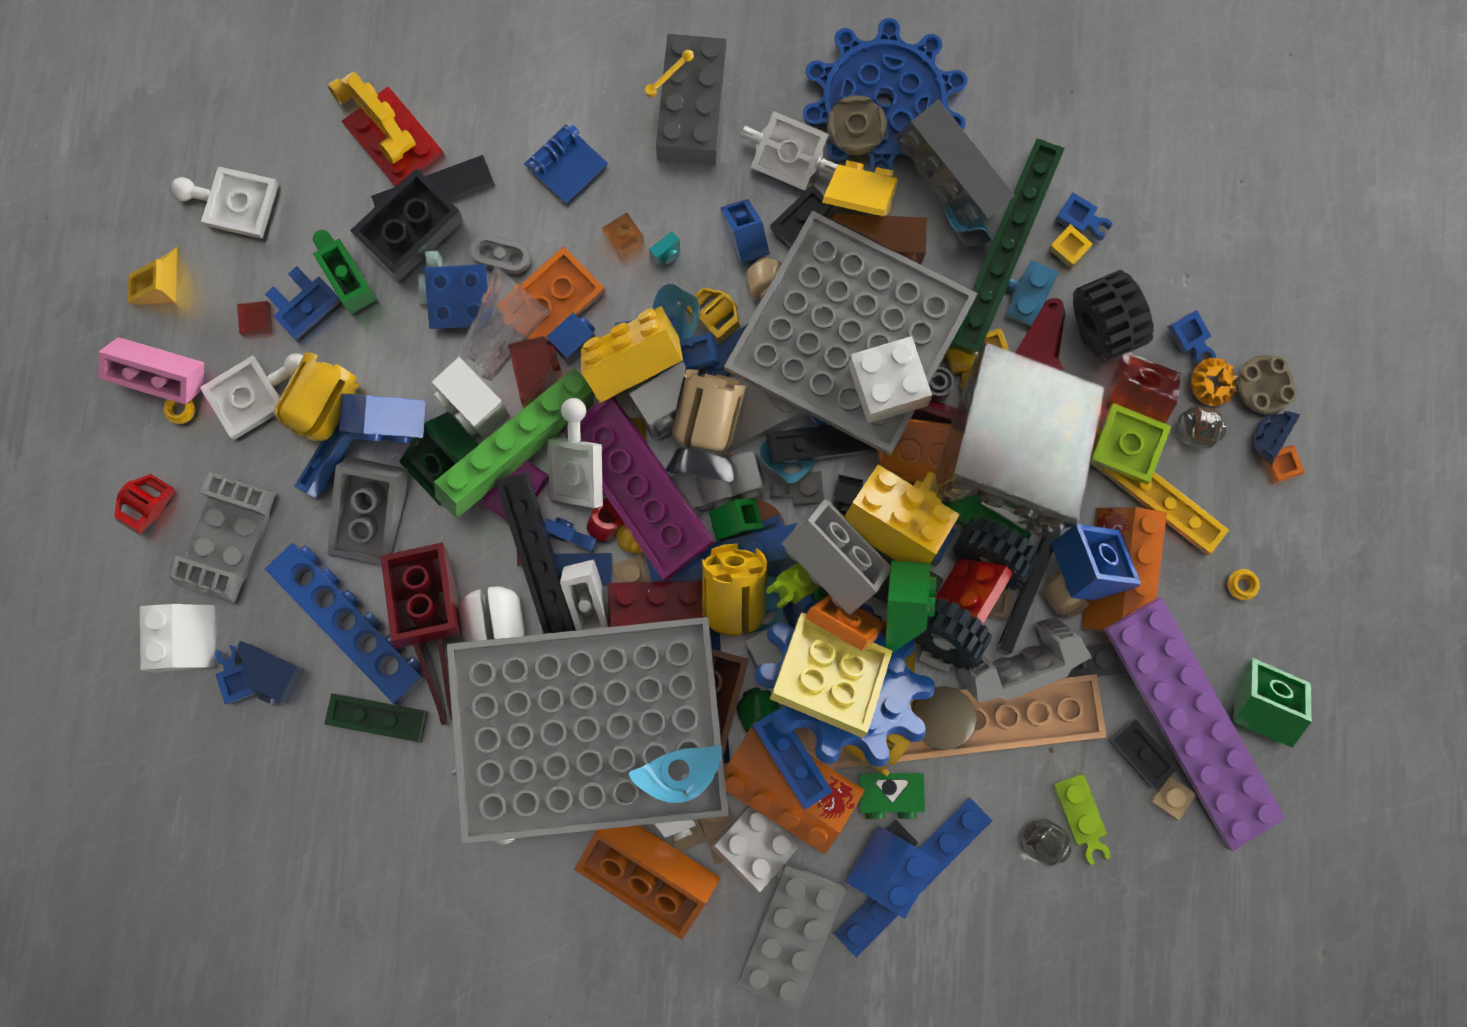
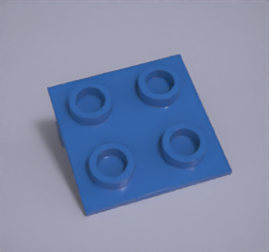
M565 124L524 163L565 204L608 165L578 135L580 132L573 124L570 126Z
M486 264L424 267L429 329L491 326L490 316H492V308L488 299Z

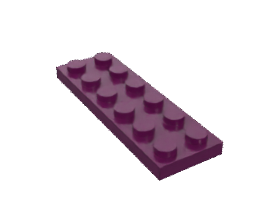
M615 396L601 403L598 402L589 409L583 420L580 421L581 441L602 444V491L662 580L668 581L712 546L715 540ZM567 428L565 431H563V433H564V435L566 436V438L568 439V428Z

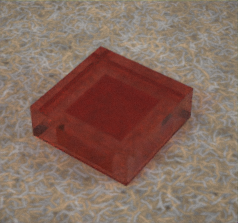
M268 301L237 304L239 334L248 336L272 333L271 306Z

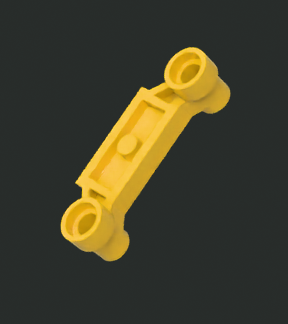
M353 71L341 80L337 78L327 84L330 93L340 105L353 98L385 134L387 138L379 143V147L391 164L403 158V153L416 145L411 134L407 130L401 131L393 118L396 116L390 105L386 101L381 103L373 86L368 81L363 83L356 72Z

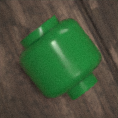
M759 687L749 689L743 693V698L738 702L736 710L743 729L747 733L754 721L758 722L779 709L778 702L770 699V691H761Z

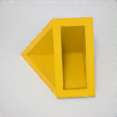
M178 246L161 258L129 274V304L176 303Z

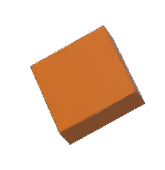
M1294 445L1282 448L1272 465L1264 460L1273 484L1305 473Z

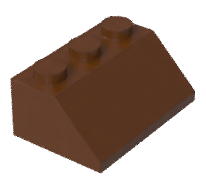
M711 649L722 754H724L749 659Z

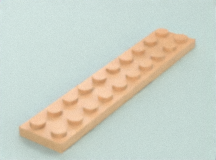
M1097 674L1063 678L1011 700L999 697L978 703L967 689L960 690L969 697L975 707L976 714L974 732L967 742L955 749L948 750L931 748L923 740L910 742L898 762L1106 738ZM916 699V700H913V701H912V705H911V710H912V712H914V704H915L919 699ZM807 728L795 729V733L809 755L820 761L815 754L817 744L815 734ZM844 748L841 749L840 756L836 762L825 764L833 770L869 766Z

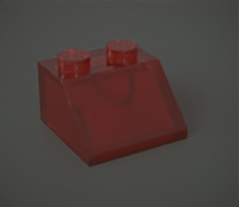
M545 336L508 344L523 408L558 381L556 372L561 371L558 355L554 344L548 345Z
M1128 352L1120 358L1107 392L1105 408L1109 409L1115 403L1166 424L1179 401L1181 373Z

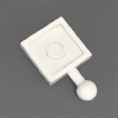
M218 166L211 190L196 187L189 179L180 177L171 183L170 192L176 200L181 202L189 201L192 198L207 201L201 220L204 226L263 239L279 183L276 179Z
M294 353L289 355L285 359L284 366L268 376L257 358L252 355L200 387L230 438L236 440L275 416V405L280 395L274 386L292 377L303 357L302 354Z
M570 398L561 407L562 417L568 422V439L557 437L548 439L549 500L590 508L603 506L602 444L581 441L580 421L586 415V406L580 399Z
M747 806L711 848L755 893H760L774 876L778 879L780 878L784 864L801 845L783 827L750 806Z

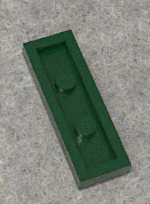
M331 693L324 725L420 742L427 711Z

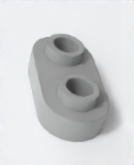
M483 234L477 236L470 245V253L473 260L477 264H486V268L509 274H521L530 265L531 259L528 249L522 243ZM485 249L492 250L489 256L482 255ZM515 256L521 258L520 262L517 264H513L510 262L511 259Z

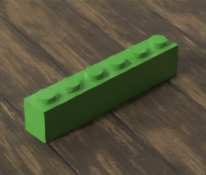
M575 368L570 370L434 481L435 498L456 519L496 487V481L508 477L548 443V439L556 437L568 427V422L561 414L562 404L567 399H580L585 404L586 411L593 406L595 394L584 376Z

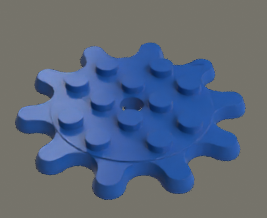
M885 18L879 23L878 34L871 41L860 40L851 29L842 28L836 32L834 42L840 51L838 60L834 63H824L815 60L806 66L805 73L807 78L821 86L824 92L821 100L808 104L803 110V118L809 125H827L831 109L841 99L853 95L866 96L884 110L887 120L885 137L877 148L870 153H866L870 158L871 172H875L876 167L892 170L894 159L899 155H905L899 149L898 141L894 136L938 99L963 130L965 128L966 122L964 117L959 113L953 112L948 107L947 98L949 95L959 92L966 87L968 82L967 76L960 70L942 71L936 66L935 57L942 49V40L935 34L925 35L916 44H907L900 37L899 23L892 18ZM882 93L889 94L893 102L890 106L889 104L877 103V96ZM832 142L828 146V156L835 162L844 161L850 155L837 149Z
M820 600L809 602L805 606L804 614H807L809 609L820 602ZM867 604L860 606V608L874 615V610L871 606ZM784 622L772 624L767 631L769 641L780 649L782 659L779 663H765L756 669L754 677L756 682L762 687L774 688L795 629ZM881 635L873 643L886 648V637ZM912 639L891 654L869 730L864 738L785 705L774 714L772 719L773 725L782 733H790L801 727L811 730L817 738L815 747L816 757L825 764L836 762L840 756L841 749L847 745H853L861 749L870 765L883 767L889 761V749L886 744V738L889 735L899 734L911 742H918L924 738L926 733L925 724L912 712L910 703L916 699L925 700L931 698L935 692V683L929 676L913 673L907 667L905 658L911 655L915 649V639Z

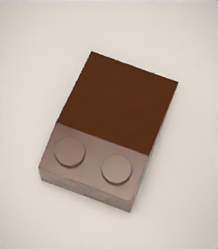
M834 214V222L922 265L926 254L927 217Z

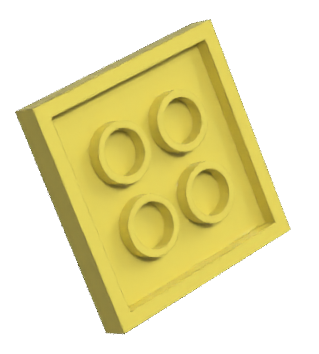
M801 613L770 699L864 738L869 730L892 650L872 643L865 650L861 651L807 620V614Z

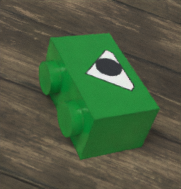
M881 773L857 774V785L865 790L858 802V812L866 813V819H885V813L897 812L898 819H917V812H925L924 773H889L887 777Z

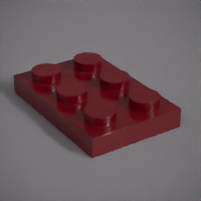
M702 581L608 583L609 627L703 618Z

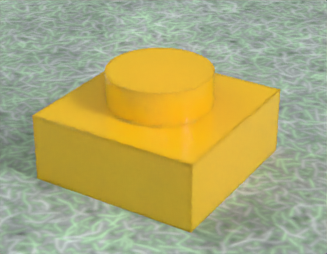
M1070 224L1050 245L1049 250L1071 269L1091 248L1093 243Z

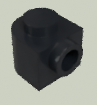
M838 475L831 504L842 515H846L853 501L863 488V480Z

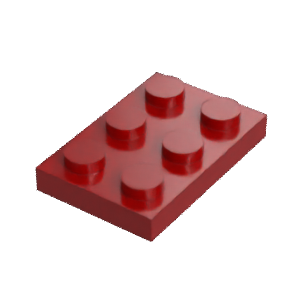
M388 86L378 93V100L381 103L386 101L390 105L396 116L393 119L400 130H407L416 143L414 147L403 153V158L394 164L388 161L379 147V143L387 137L361 107L341 122L392 185L396 187L416 168L421 173L442 158L444 152Z

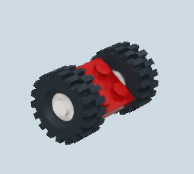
M984 517L972 518L953 547L954 556L958 558L957 563L937 596H930L935 597L934 617H927V630L914 638L915 644H920L922 650L925 652L929 651L932 653V657L936 659H942L943 663L948 665L952 663L956 668L961 669L963 667L965 670L974 669L992 640V634L988 632V627L983 625L1000 594L1003 589L1007 590L1008 587L1011 590L1021 589L1038 561V553H1035L1036 549L1033 545H1028L1029 540L1025 537L1021 538L1018 536V531L1015 529L1009 530L1007 525L1002 522L999 525L996 524L994 519L989 518L986 521Z

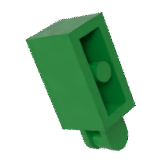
M316 231L313 235V243L318 251L314 252L313 255L349 313L352 315L376 301V296L340 238L334 241L328 231Z

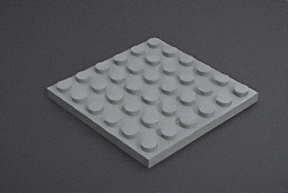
M812 211L724 365V370L891 456L915 410L868 424L848 366L850 355L912 336L928 384H930L978 293Z

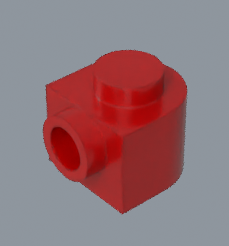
M606 497L603 500V506L593 508L586 528L589 535L598 541H609L616 536L619 528L625 523Z

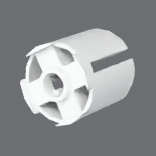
M500 586L488 587L491 620L487 598L482 594L481 589L471 591L461 599L458 612L463 642L526 636L520 599L511 589Z

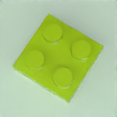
M1113 403L1109 408L1089 462L1148 485L1153 477L1171 426Z

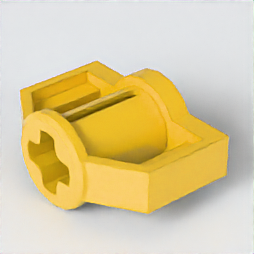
M703 287L694 295L697 297L700 306L710 297L715 298L700 311L698 324L706 333L712 332L714 338L720 344L740 327L738 307L726 292ZM687 306L685 311L693 317L691 307ZM733 311L734 316L717 330L715 326Z

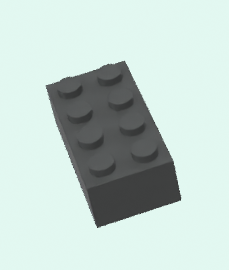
M667 34L663 75L682 58L683 51H692L694 57L692 61L685 62L662 84L656 138L657 160L716 165L727 39Z
M939 99L894 136L898 141L899 149L906 156H910L917 164L916 169L924 179H929L936 188L935 193L942 202L949 204L954 211V217L958 223L964 227L966 226L969 230L989 219L1015 196Z

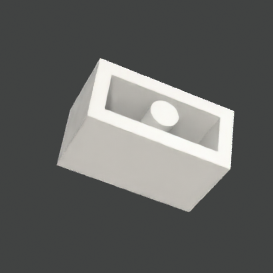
M594 559L565 566L560 584L576 631L609 627L608 601Z

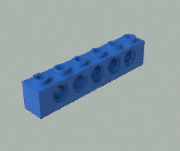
M291 543L265 570L393 704L400 706L426 681L425 676L421 673L423 670L420 662L413 656L407 658L400 651L401 648L395 649L391 642L390 634L386 637L379 629L382 623L370 611L364 614L357 605L360 603V600L349 589L343 592L336 585L339 581L338 577L329 568L325 567L322 570L315 563L318 557L306 545L301 548ZM311 570V581L307 585H301L300 577L302 573ZM332 592L334 597L332 604L329 607L323 608L321 605L322 596ZM353 614L355 617L354 626L349 630H344L342 627L344 617ZM374 636L377 642L376 647L373 651L366 653L363 643L366 638ZM395 658L398 662V669L394 674L387 675L384 669L385 664L389 659Z

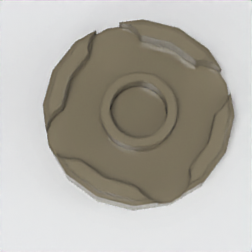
M853 95L841 99L831 109L828 116L827 132L830 141L837 149L846 154L862 155L870 153L880 145L885 137L887 120L884 110L873 103L872 99L866 96Z

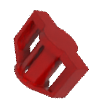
M152 474L129 481L117 494L114 517L117 522L141 535L150 523H153L160 517L166 504L176 492L173 487ZM147 484L161 494L155 498L139 487ZM125 504L141 514L142 517L138 521L121 511L122 505Z

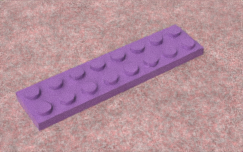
M1155 598L1105 628L1107 636L1227 849L1231 851L1236 850L1286 819L1163 598Z

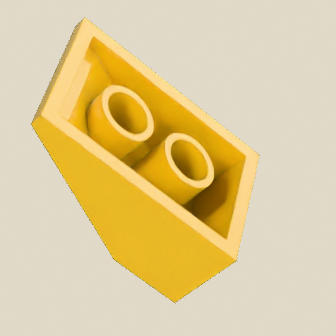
M849 160L846 161L845 166H837L822 203L879 216L891 214L899 181L898 177L892 176L893 170L876 167L875 172L863 170L864 164Z

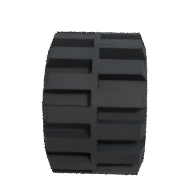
M1123 270L1115 271L1080 286L1073 292V309L1079 330L1089 348L1102 361L1106 362L1145 346L1153 340L1154 325L1149 305L1140 287L1128 273H1125Z

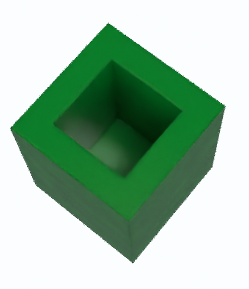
M756 498L733 500L709 511L716 541L748 535L764 528Z

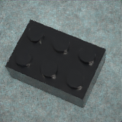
M416 168L358 222L350 232L355 240L399 282L425 258L426 251H432L463 222L460 210Z

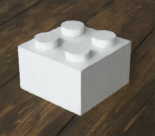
M912 336L850 355L848 366L868 424L929 405L932 393Z
M460 357L432 381V384L437 389L434 396L451 415L455 412L457 413L455 418L472 437L477 433L484 440L510 416L502 400Z

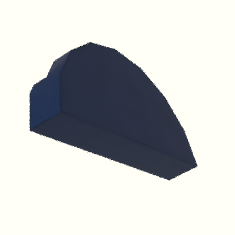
M1284 411L1283 414L1267 415L1257 426L1254 436L1255 449L1262 459L1271 465L1274 463L1297 423L1300 414Z

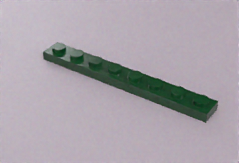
M1036 138L1013 194L1015 196L1008 204L972 291L978 294L950 345L951 348L975 357L979 356L1061 160L1064 147Z

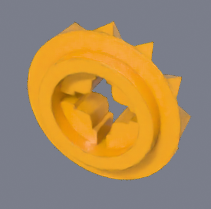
M1208 358L1201 361L1195 367L1191 376V387L1196 398L1208 406H1221L1231 401L1233 394L1238 391L1236 389L1238 377L1233 372L1234 366L1227 364L1225 359ZM1219 375L1218 381L1222 382L1223 386L1213 388L1214 383L1207 377Z

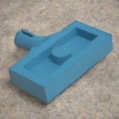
M1031 260L1025 274L1018 282L1010 279L1006 290L1012 292L1011 303L1005 317L1031 327L1042 309L1059 272Z

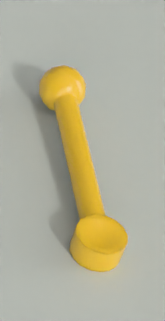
M690 50L683 51L682 58L654 84L646 85L644 89L645 94L650 98L656 96L657 89L685 62L692 61L694 57L693 52Z

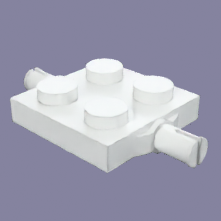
M775 111L772 112L768 125L762 132L745 125L743 131L753 134V136L741 133V138L756 143V155L750 168L805 191L817 170L833 176L835 171L826 168V166L836 169L839 165L823 159V149L829 134Z

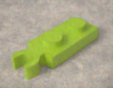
M797 563L775 578L777 581L769 586L766 592L768 594L777 592L781 597L777 607L783 608L790 601L795 605L822 586L814 583L809 577L808 571L800 563Z
M1079 774L1052 784L1074 844L1078 846L1084 843L1085 845L1083 857L1088 865L1095 864L1092 853L1096 849L1101 851L1103 859H1110L1108 847L1099 840L1100 837L1107 835L1085 775Z

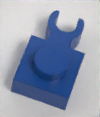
M1072 192L1055 219L1065 227L1071 224L1081 234L1084 229H1087L1099 241H1102L1106 235L1098 230V226H1103L1109 230L1113 225L1109 219L1095 216L1094 214L1098 207Z
M1198 310L1190 312L1167 326L1181 352L1191 350V358L1195 366L1202 361V353H1205L1207 358H1216L1213 349L1204 342L1212 336Z
M556 517L555 521L546 519L545 527L550 537L572 546L575 545L591 553L594 552L598 542L596 541L597 539L577 532L572 528L574 524L559 517Z
M233 645L229 646L232 655L227 660L224 659L221 650L215 651V657L223 665L224 671L215 675L224 704L228 705L258 694L257 691L251 689L243 664L239 665V650Z

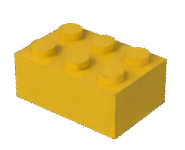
M662 306L643 311L638 315L637 319L628 324L625 322L613 327L610 333L601 338L598 336L593 337L581 347V373L600 403L683 361L679 335Z
M878 464L844 518L870 545L894 560L931 563L960 514Z

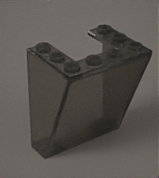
M985 343L977 349L929 490L937 492V498L950 503H955V500L959 501L976 494L984 497L983 502L987 505L1002 508L1005 505L1013 508V513L1019 516L1017 523L1026 526L1025 531L1038 536H1043L1044 533L1053 534L1054 531H1063L1065 528L1076 526L1079 519L1104 387Z

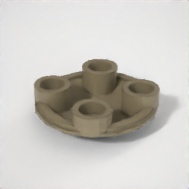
M1256 356L1248 360L1240 369L1237 380L1239 394L1244 403L1253 411L1264 415L1276 414L1296 399L1297 391L1294 386V379L1288 368L1287 361L1283 357Z
M948 686L935 687V692L931 698L919 699L914 704L913 713L925 724L926 733L922 740L931 748L941 750L955 749L966 743L974 732L976 724L975 707L969 697L956 688Z

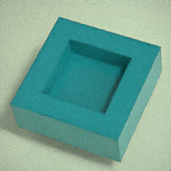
M673 231L649 248L650 260L657 268L663 263L666 265L670 264L679 255L681 250L680 239Z

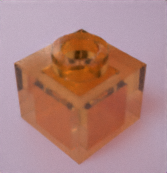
M627 212L602 228L603 237L619 260L645 244L643 234ZM625 229L628 230V233L626 235H619V233L624 231Z

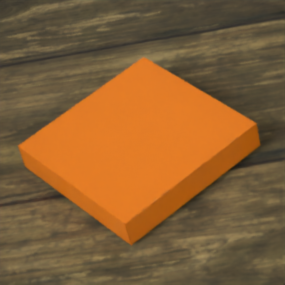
M830 594L811 607L806 615L807 620L861 651L865 650L879 638L887 627L885 621L860 607L849 615L844 609L837 607L833 603Z

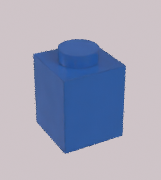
M572 313L546 338L550 347L571 366L581 357V347H583L584 343L595 337L593 333L595 328L584 316L579 319Z

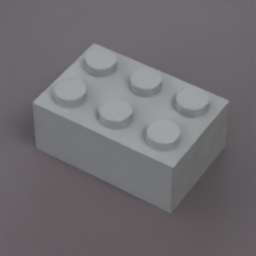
M826 498L805 516L781 543L786 548L789 557L799 562L808 571L811 580L817 585H821L830 594L833 603L837 607L844 609L849 615L877 593L891 571V566Z

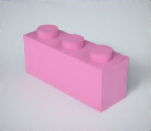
M118 337L99 351L98 379L186 405L202 391L200 387L204 383L205 363Z

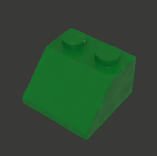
M891 561L886 648L892 650V653L926 631L927 617H934L935 597L929 596H935L936 577L930 576L931 563Z
M1252 658L1234 701L1233 722L1247 730H1253L1267 736L1274 742L1283 743L1293 748L1312 722L1311 683Z

